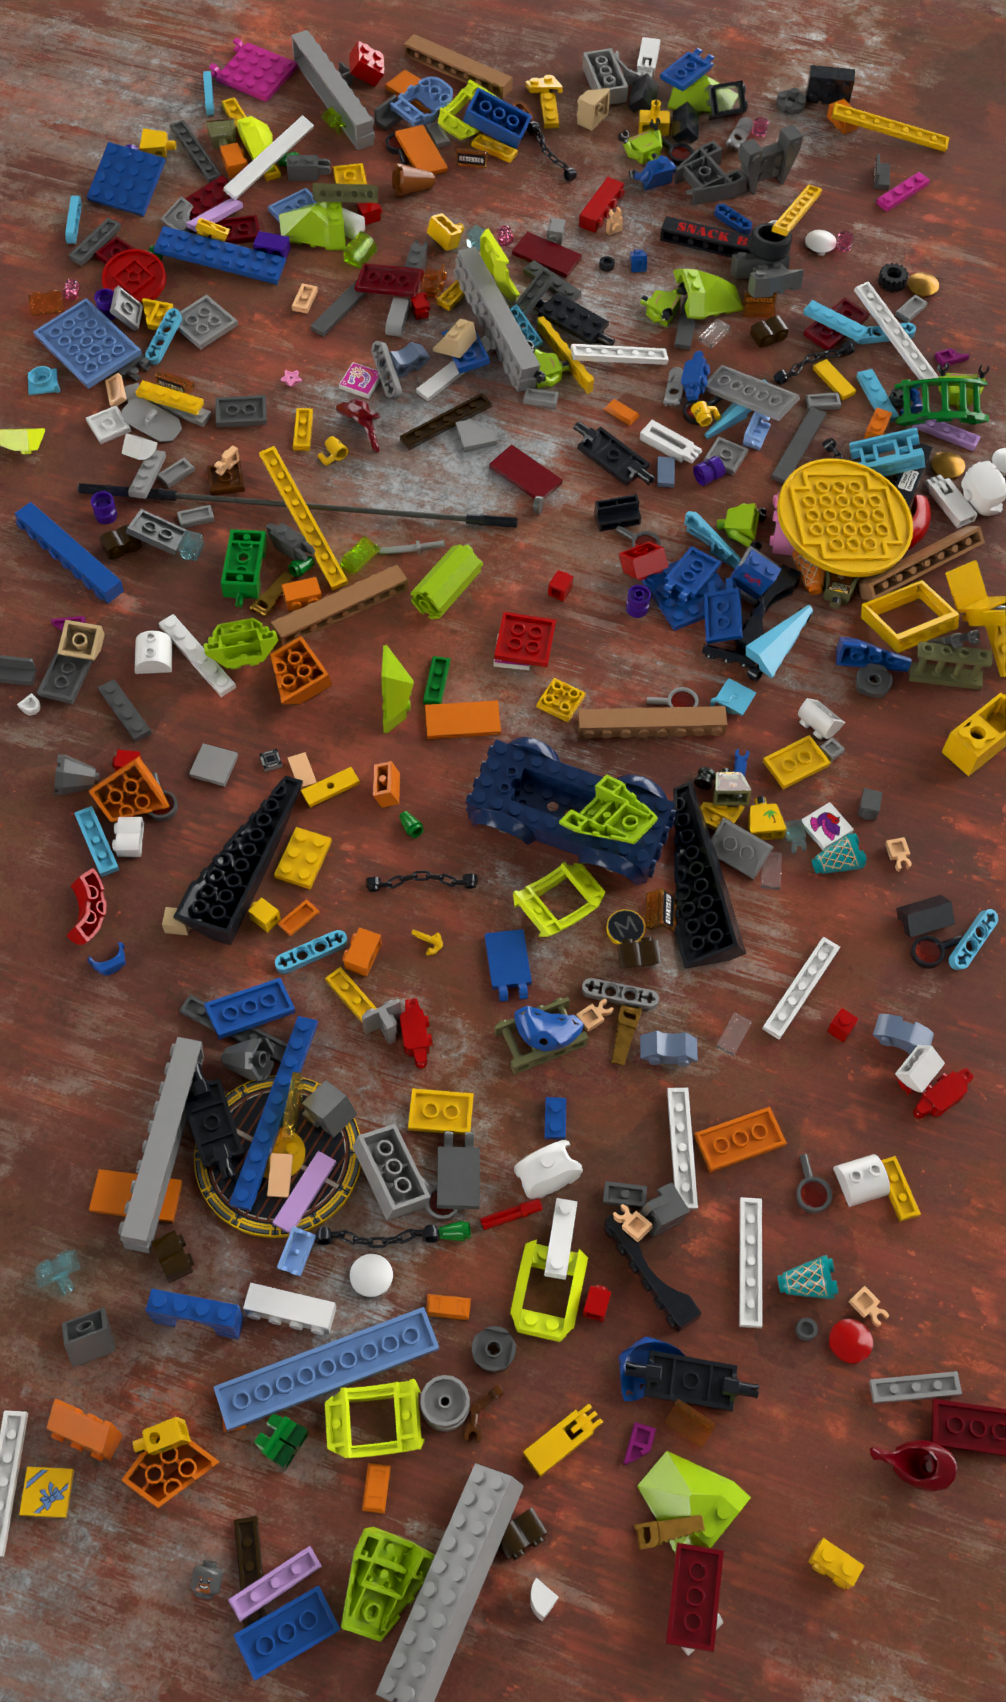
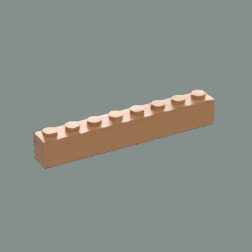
M415 34L404 43L405 57L468 84L469 80H472L498 98L504 99L512 90V76Z
M966 526L900 560L889 570L869 576L858 582L857 585L862 599L873 600L985 543L981 527Z
M398 565L389 567L378 574H373L367 579L356 582L354 585L340 589L332 595L325 596L319 601L310 603L299 610H294L284 617L277 618L271 622L272 630L276 631L278 641L283 647L300 636L303 638L308 637L407 591L408 579Z
M725 706L578 709L579 738L585 739L600 737L606 739L611 737L645 738L648 736L683 737L689 735L720 736L725 735L727 729Z

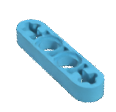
M203 71L206 114L211 116L214 115L211 71Z
M71 196L65 232L67 244H76L81 214L80 196Z
M169 309L145 353V357L149 359V364L157 365L162 360L182 321V316L178 309ZM165 328H171L169 332H163ZM164 341L161 346L156 345L157 342Z
M899 323L910 339L913 338L916 331L915 325L912 323ZM880 326L867 327V333L859 342H855L858 344L888 342L890 340ZM873 333H879L881 336H875Z
M988 909L978 914L949 957V964L954 970L965 969L969 966L998 923L996 911ZM977 927H978V928L981 930V932H982L980 938L976 935V928H977ZM967 941L972 945L970 952L966 948Z
M335 930L278 955L275 959L276 970L281 974H286L344 949L348 942L345 932ZM339 937V939H341L342 942L338 943L337 941H335V938ZM318 944H323L326 946V949L318 952L315 950V947ZM300 952L308 954L304 960H299L297 955ZM292 956L294 957V961H295L294 964H293V961L291 960V957H292ZM281 961H285V963H287V966L284 967L283 965H281Z

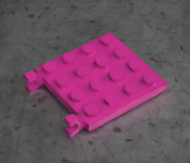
M238 38L233 40V44H236L234 51L238 53L222 70L213 63L209 66V69L213 70L211 76L216 78L217 82L265 102H268L298 68L297 62L248 42L244 45Z

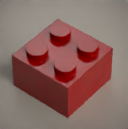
M358 41L349 53L350 74L376 87L385 75L384 55L380 51L374 50L367 44Z
M650 541L618 553L623 573L637 580L646 579L650 574L661 573L663 569L669 567L664 547Z

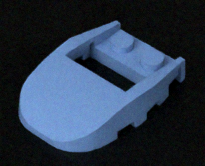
M427 77L419 80V84L415 86L410 85L404 94L401 93L397 96L398 101L396 103H390L391 112H396L413 127L424 126L434 122L439 117V109L447 106L453 98V89L442 79ZM416 99L433 113L424 114L410 102Z

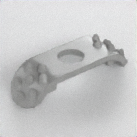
M616 51L614 55L619 67L621 66L623 69L625 81L628 85H633V82L641 76L639 73L629 70L620 60L619 52Z
M742 117L725 143L727 147L734 148V151L739 150L740 143L746 140L753 127V122L749 117ZM738 135L742 140H736L734 136Z
M674 367L669 372L663 401L665 406L669 405L672 407L674 405L676 407L681 402L683 369L680 367ZM673 389H677L679 391L675 395L670 394V391Z

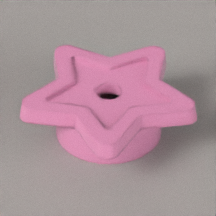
M285 370V376L280 381L285 382L287 386L293 387L298 382H302V379L298 377V370L293 372Z

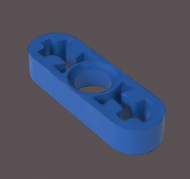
M718 204L715 207L714 215L717 219L738 233L745 235L751 233L753 224L750 220L726 204Z

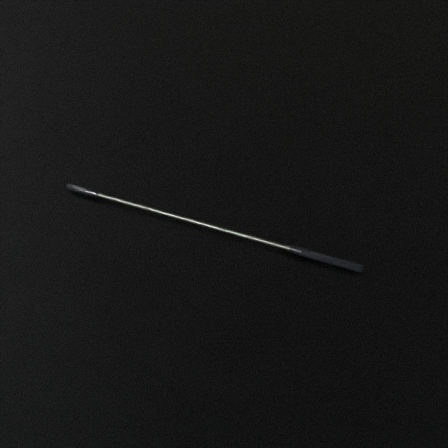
M79 483L77 490L78 493L95 494L105 491L109 492L112 496L129 497L128 490L130 487ZM162 488L150 489L146 499H158L159 501L185 499L287 508L284 501L177 493L176 490H164ZM306 503L308 508L312 510L463 521L466 524L516 528L518 525V518L468 513L465 516Z

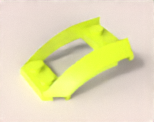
M472 80L468 81L467 86L447 106L439 109L438 125L459 140L475 135L480 130L469 126L454 115L469 100H472L478 87L492 94Z
M486 229L480 237V255L489 272L494 276L498 289L509 301H516L520 293L509 277V270L506 267V264H509V260L490 230Z
M564 862L556 870L526 886L525 889L514 891L513 898L515 908L520 906L539 929L540 934L538 937H549L570 927L598 908L605 891L582 864L574 863V865H567ZM568 877L588 903L570 915L557 920L540 900L539 896L554 888Z
M537 1240L525 1244L510 1315H512L514 1326L518 1333L561 1342L575 1326L588 1257L580 1249L578 1253L570 1251L567 1275L573 1276L565 1318L525 1310L522 1308L531 1267L545 1270L549 1248L548 1246L536 1244Z
M410 1379V1381L366 1387L341 1388L334 1397L331 1396L325 1402L327 1449L345 1458L381 1456L421 1449L425 1439L421 1438L418 1394L421 1392L416 1380ZM394 1398L397 1441L352 1446L349 1402Z

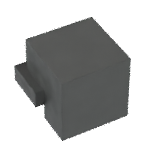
M326 1080L302 1102L305 1111L302 1113L303 1117L317 1128L321 1125L322 1129L333 1138L357 1115L347 1095Z
M672 1182L659 1188L657 1191L660 1196L647 1202L640 1211V1214L652 1223L653 1228L649 1231L652 1238L679 1225L690 1212Z

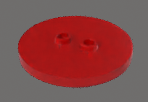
M129 249L114 255L106 263L102 272V285L104 289L114 291L117 286H120L141 304H143V298L155 300L162 293L166 284V272L161 260L153 253L142 249Z

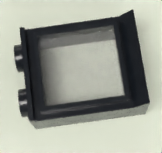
M743 80L708 85L704 89L705 92L709 93L707 106H711L712 113L709 116V120L743 115L747 112L748 102L745 100L746 87L743 84Z

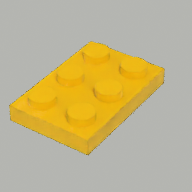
M810 735L763 758V763L783 790L829 767L831 763Z
M296 827L275 871L274 877L311 890L330 848L332 838Z
M412 1088L408 1130L435 1133L450 1131L453 1134L465 1135V1132L471 1131L474 1093Z

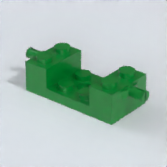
M230 529L221 588L223 597L236 598V607H239V605L242 607L243 599L245 598L259 599L262 558H266L268 546L265 531Z

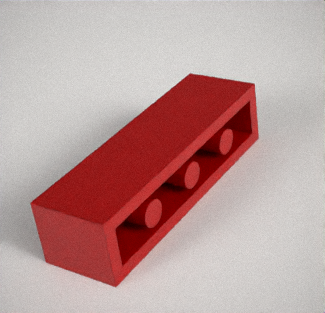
M607 177L579 214V227L596 233L598 228L602 227L604 220L609 218V211L615 209L618 201L624 197V183Z

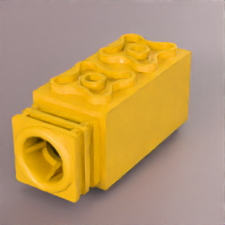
M999 693L950 732L942 753L967 776L973 774L1006 747V694Z

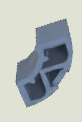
M410 342L399 351L389 352L398 378L407 376V373L414 369L418 371L431 359L424 347L414 342ZM386 359L382 363L383 367L386 364Z
M879 1014L873 1035L882 1045L898 1047L905 1050L908 1054H911L917 1045L931 1046L934 1033L918 1022L914 1024L905 1022L901 1016Z
M654 1031L640 1035L641 1058L649 1061L651 1065L662 1063L688 1066L690 1063L698 1061L697 1038L686 1032L669 1034Z

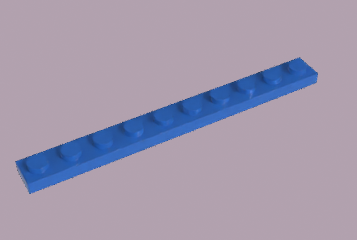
M297 1017L229 1203L231 1207L247 1211L252 1210L318 1026V1021L315 1019Z

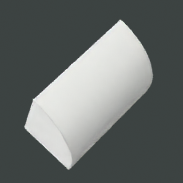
M342 208L345 236L356 241L365 230V217Z
M126 433L122 454L138 460H145L153 455L157 442Z
M917 1045L895 1075L906 1086L922 1093L945 1062L932 1046Z
M536 1578L530 1593V1605L534 1614L543 1621L559 1597Z

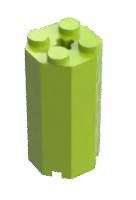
M460 544L452 546L411 592V596L413 595L411 602L423 615L428 613V618L439 619L481 572L483 562L477 558L469 545L463 546Z

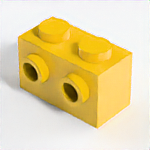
M825 1538L818 1542L808 1560V1563L813 1565L812 1568L822 1575L826 1574L833 1579L834 1584L842 1589L852 1588L864 1568L863 1564Z

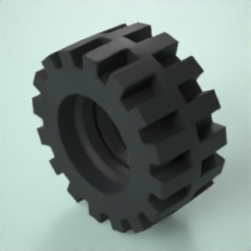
M898 263L883 265L878 277L879 286L882 289L885 288L887 292L890 290L892 293L893 291L903 290L908 279L907 269L903 268V265L899 266Z

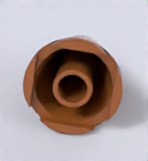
M399 163L394 165L396 170L392 171V188L396 189L397 193H394L395 196L432 189L436 183V178L432 172Z

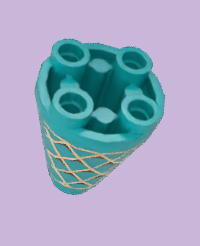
M848 833L816 855L815 859L811 860L815 873L827 874L865 868L867 858L864 851L859 850L858 844L860 842L857 834Z
M822 1255L783 1272V1275H778L780 1293L786 1292V1295L835 1299V1295L839 1294L837 1281H832L831 1273L835 1272L833 1259H828L827 1255Z

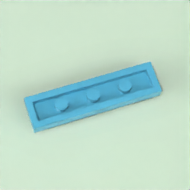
M813 300L803 312L804 315L857 342L864 337L868 330L867 327Z
M873 369L857 372L856 378L874 410L877 407L892 412L889 423L895 422L896 417H899Z
M90 806L74 812L100 876L104 877L119 871L117 862L93 807Z

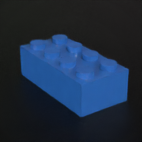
M478 87L466 110L463 122L517 149L529 126L532 115Z

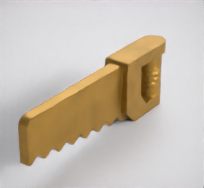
M283 572L264 594H261L259 599L255 600L250 606V611H255L267 618L275 609L278 598L283 594L282 584L292 582L291 579H294V576L288 572ZM262 603L263 605L267 606V609H264L259 605Z
M622 1004L617 1019L619 1027L617 1028V1038L615 1039L616 1043L614 1044L615 1049L613 1050L614 1054L612 1055L613 1060L611 1063L620 1066L625 1065L642 1008L639 1007L637 1009ZM623 1013L636 1016V1019L626 1018Z
M701 1515L633 1525L637 1532L639 1550L660 1547L664 1541L669 1542L676 1538L681 1539L682 1536L687 1537L688 1534L693 1535L694 1532L699 1533L700 1530L705 1531ZM650 1527L651 1539L649 1543H647L645 1528Z

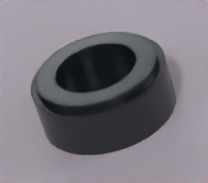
M604 256L599 260V268L602 271L609 272L614 269L615 260L612 257Z

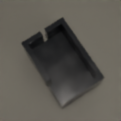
M811 65L805 93L806 102L818 103L821 101V104H831L845 99L850 104L855 82V69Z

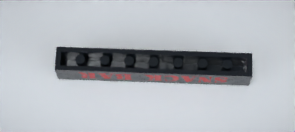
M669 216L665 217L661 228L660 241L731 258L733 254H738L739 252L752 254L749 250V235Z

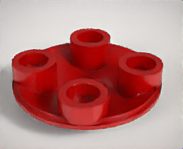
M844 1319L837 1322L831 1329L829 1348L842 1361L858 1364L870 1355L873 1348V1338L869 1329L862 1322L854 1319Z

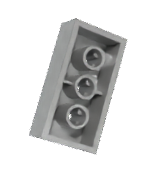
M612 48L584 52L582 68L591 90L610 89L609 105L627 102L628 85Z
M396 1124L359 1135L352 1148L386 1220L388 1221L424 1208L430 1199V1195Z

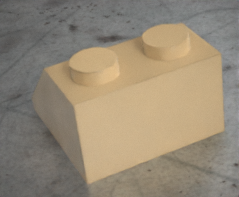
M610 89L587 90L578 98L577 124L592 131L608 115Z
M459 319L432 348L433 352L461 358L477 339L474 322Z
M65 620L57 654L94 661L100 653L105 634L102 626Z

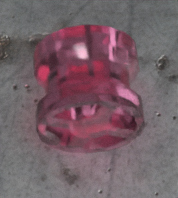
M764 117L755 118L752 133L757 137H764L767 134L768 120Z
M502 225L496 230L498 242L501 246H508L513 242L512 230L508 225Z
M848 231L840 232L836 248L842 252L849 251L854 239L853 234Z
M67 279L62 294L69 300H76L81 285L74 279Z

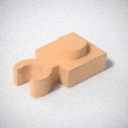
M617 207L615 213L612 210L609 211L611 218L606 223V233L609 236L622 231L623 217L621 216L622 210Z
M232 445L223 453L222 460L217 461L214 465L217 468L215 473L220 476L223 475L226 469L230 470L240 460L238 448Z
M905 837L886 840L885 846L890 860L897 861L895 865L898 872L901 870V864H905L907 870H910L911 861L908 859L910 851Z
M606 999L601 1000L598 1007L595 1008L591 1004L576 1014V1017L583 1022L587 1032L603 1023V1016L612 1014L613 1007L607 1010L603 1008L607 1004Z
M622 1204L621 1210L625 1214L618 1215L614 1212L613 1217L618 1223H624L622 1230L639 1242L653 1228L652 1223L637 1211L631 1215L629 1208Z
M866 1286L849 1300V1303L863 1318L869 1314L872 1323L876 1327L881 1325L877 1315H881L885 1320L889 1317L887 1311L877 1307L880 1301Z

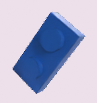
M546 1097L544 1139L565 1140L566 1098Z

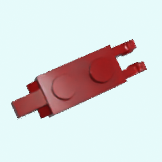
M417 998L405 1000V1012H402L400 1015L405 1054L409 1057L414 1056L416 1067L423 1069L427 1065V1054H430L429 1046H433L432 1035L427 1034L426 1029L430 1027L428 1015L424 1016L423 1009H420Z
M967 1068L957 1073L953 1071L949 1075L946 1073L941 1075L936 1080L937 1084L934 1086L928 1085L922 1092L923 1095L919 1100L920 1102L913 1110L914 1117L921 1119L929 1113L934 1117H940L964 1098V1095L968 1092L967 1085L973 1080L974 1075Z

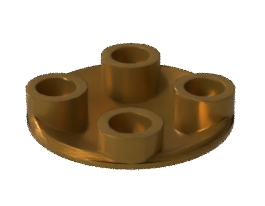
M920 272L909 277L907 288L921 299H924L926 296L933 295L938 291L939 282L931 274Z
M944 451L937 453L931 461L932 473L934 475L940 474L942 477L950 478L951 480H957L965 470L964 460L953 452Z

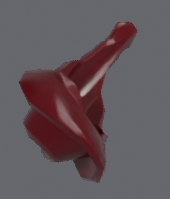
M352 399L349 402L338 404L336 411L343 416L356 420L366 430L372 449L375 453H378L379 445L377 444L373 421L380 418L379 414L370 410L368 403L359 399Z
M927 1440L907 1441L896 1447V1450L892 1452L883 1450L878 1446L870 1448V1455L873 1460H883L885 1463L890 1464L902 1481L917 1489L931 1492L947 1489L955 1480L957 1464L953 1454L938 1443Z

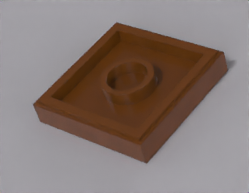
M241 461L237 462L230 470L226 469L225 473L221 476L215 473L217 468L214 465L207 466L212 496L245 491Z

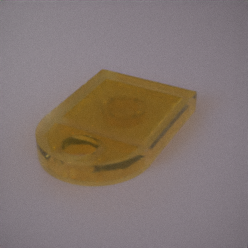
M297 1072L292 1074L282 1128L283 1140L292 1141L296 1133L305 1088L302 1074Z

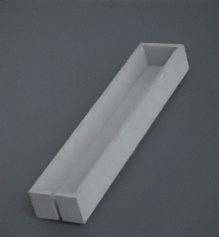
M308 30L291 35L294 61L297 62L301 72L355 148L361 150L374 145L375 134L372 116H369L366 108L361 105L359 98H356L353 90L348 87L346 80H343L340 72L335 69L333 62L329 61L327 54L322 51L320 44L316 43L314 36Z
M476 247L458 250L457 258L455 259L454 278L458 280L461 291H464L467 302L470 303L473 313L478 318L479 325L483 327L486 338H489L492 349L496 351L499 362L504 366V371L508 374L511 385L515 387L517 392L526 391V387L535 388L537 382L533 376L540 369V364Z
M177 1037L176 1044L173 1043L171 1046L170 1056L172 1058L170 1063L167 1062L164 1074L166 1079L165 1082L162 1081L160 1084L159 1094L161 1096L160 1100L156 1101L153 1113H156L154 1121L150 1120L148 1126V1133L150 1135L148 1140H144L142 1147L144 1156L137 1164V1180H133L130 1193H133L131 1201H127L124 1213L127 1214L125 1222L121 1221L118 1234L121 1235L120 1240L123 1242L125 1249L150 1253L151 1241L154 1240L168 1183L187 1121L186 1099L192 1084L193 1074L196 1072V1064L200 1063L202 1067L204 1059L201 1041Z
M475 1463L376 1691V1695L389 1702L435 1701L524 1486L514 1477Z

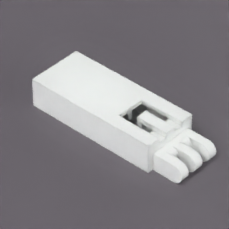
M642 38L636 71L640 76L648 73L652 78L655 75L661 39Z
M651 420L640 432L639 440L669 457H675V460L680 463L684 460L693 463L702 453V449L695 446L694 442L654 420Z
M939 474L936 477L925 480V485L929 489L930 495L956 528L975 521L977 517L976 511L949 478L944 479Z

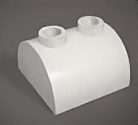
M146 631L136 637L135 674L172 672L173 642L169 635L160 631Z
M807 698L798 711V716L801 718L799 723L806 728L811 726L815 730L813 734L820 740L823 737L825 739L831 738L845 724L842 719L815 699Z
M876 1154L843 1163L833 1168L849 1207L887 1196L890 1192L887 1172Z

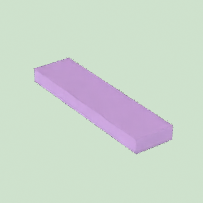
M230 198L187 222V228L197 232L195 227L199 217L217 223L242 209L243 202Z
M936 419L926 420L925 424L912 425V428L916 427L917 430L973 452L981 436L948 423H936Z
M320 1151L316 1153L274 1219L273 1225L289 1234L293 1226L297 1227L336 1165V1160Z
M309 1546L228 1599L241 1622L319 1570L322 1566L311 1546Z

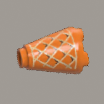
M793 550L792 558L797 570L802 572L801 579L810 595L822 593L826 570L814 565L796 550Z

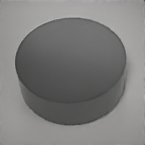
M536 496L533 502V512L541 514L544 506V497Z
M802 1318L795 1326V1333L802 1341H811L818 1333V1326L811 1318Z

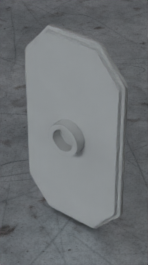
M144 398L130 400L121 411L125 423L159 442L173 441L182 430L179 418Z

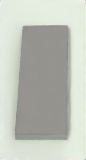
M721 365L707 380V386L705 387V391L777 421H780L800 400L799 395L724 365Z

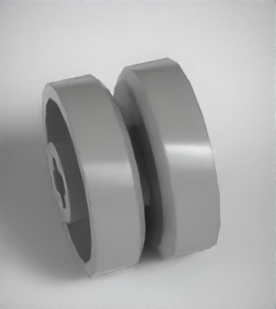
M447 1375L438 1376L429 1381L421 1392L420 1405L423 1418L430 1427L437 1431L449 1432L460 1427L468 1417L470 1408L469 1393L463 1382L454 1376ZM444 1401L446 1403V1401H449V1404L443 1406L441 1402Z

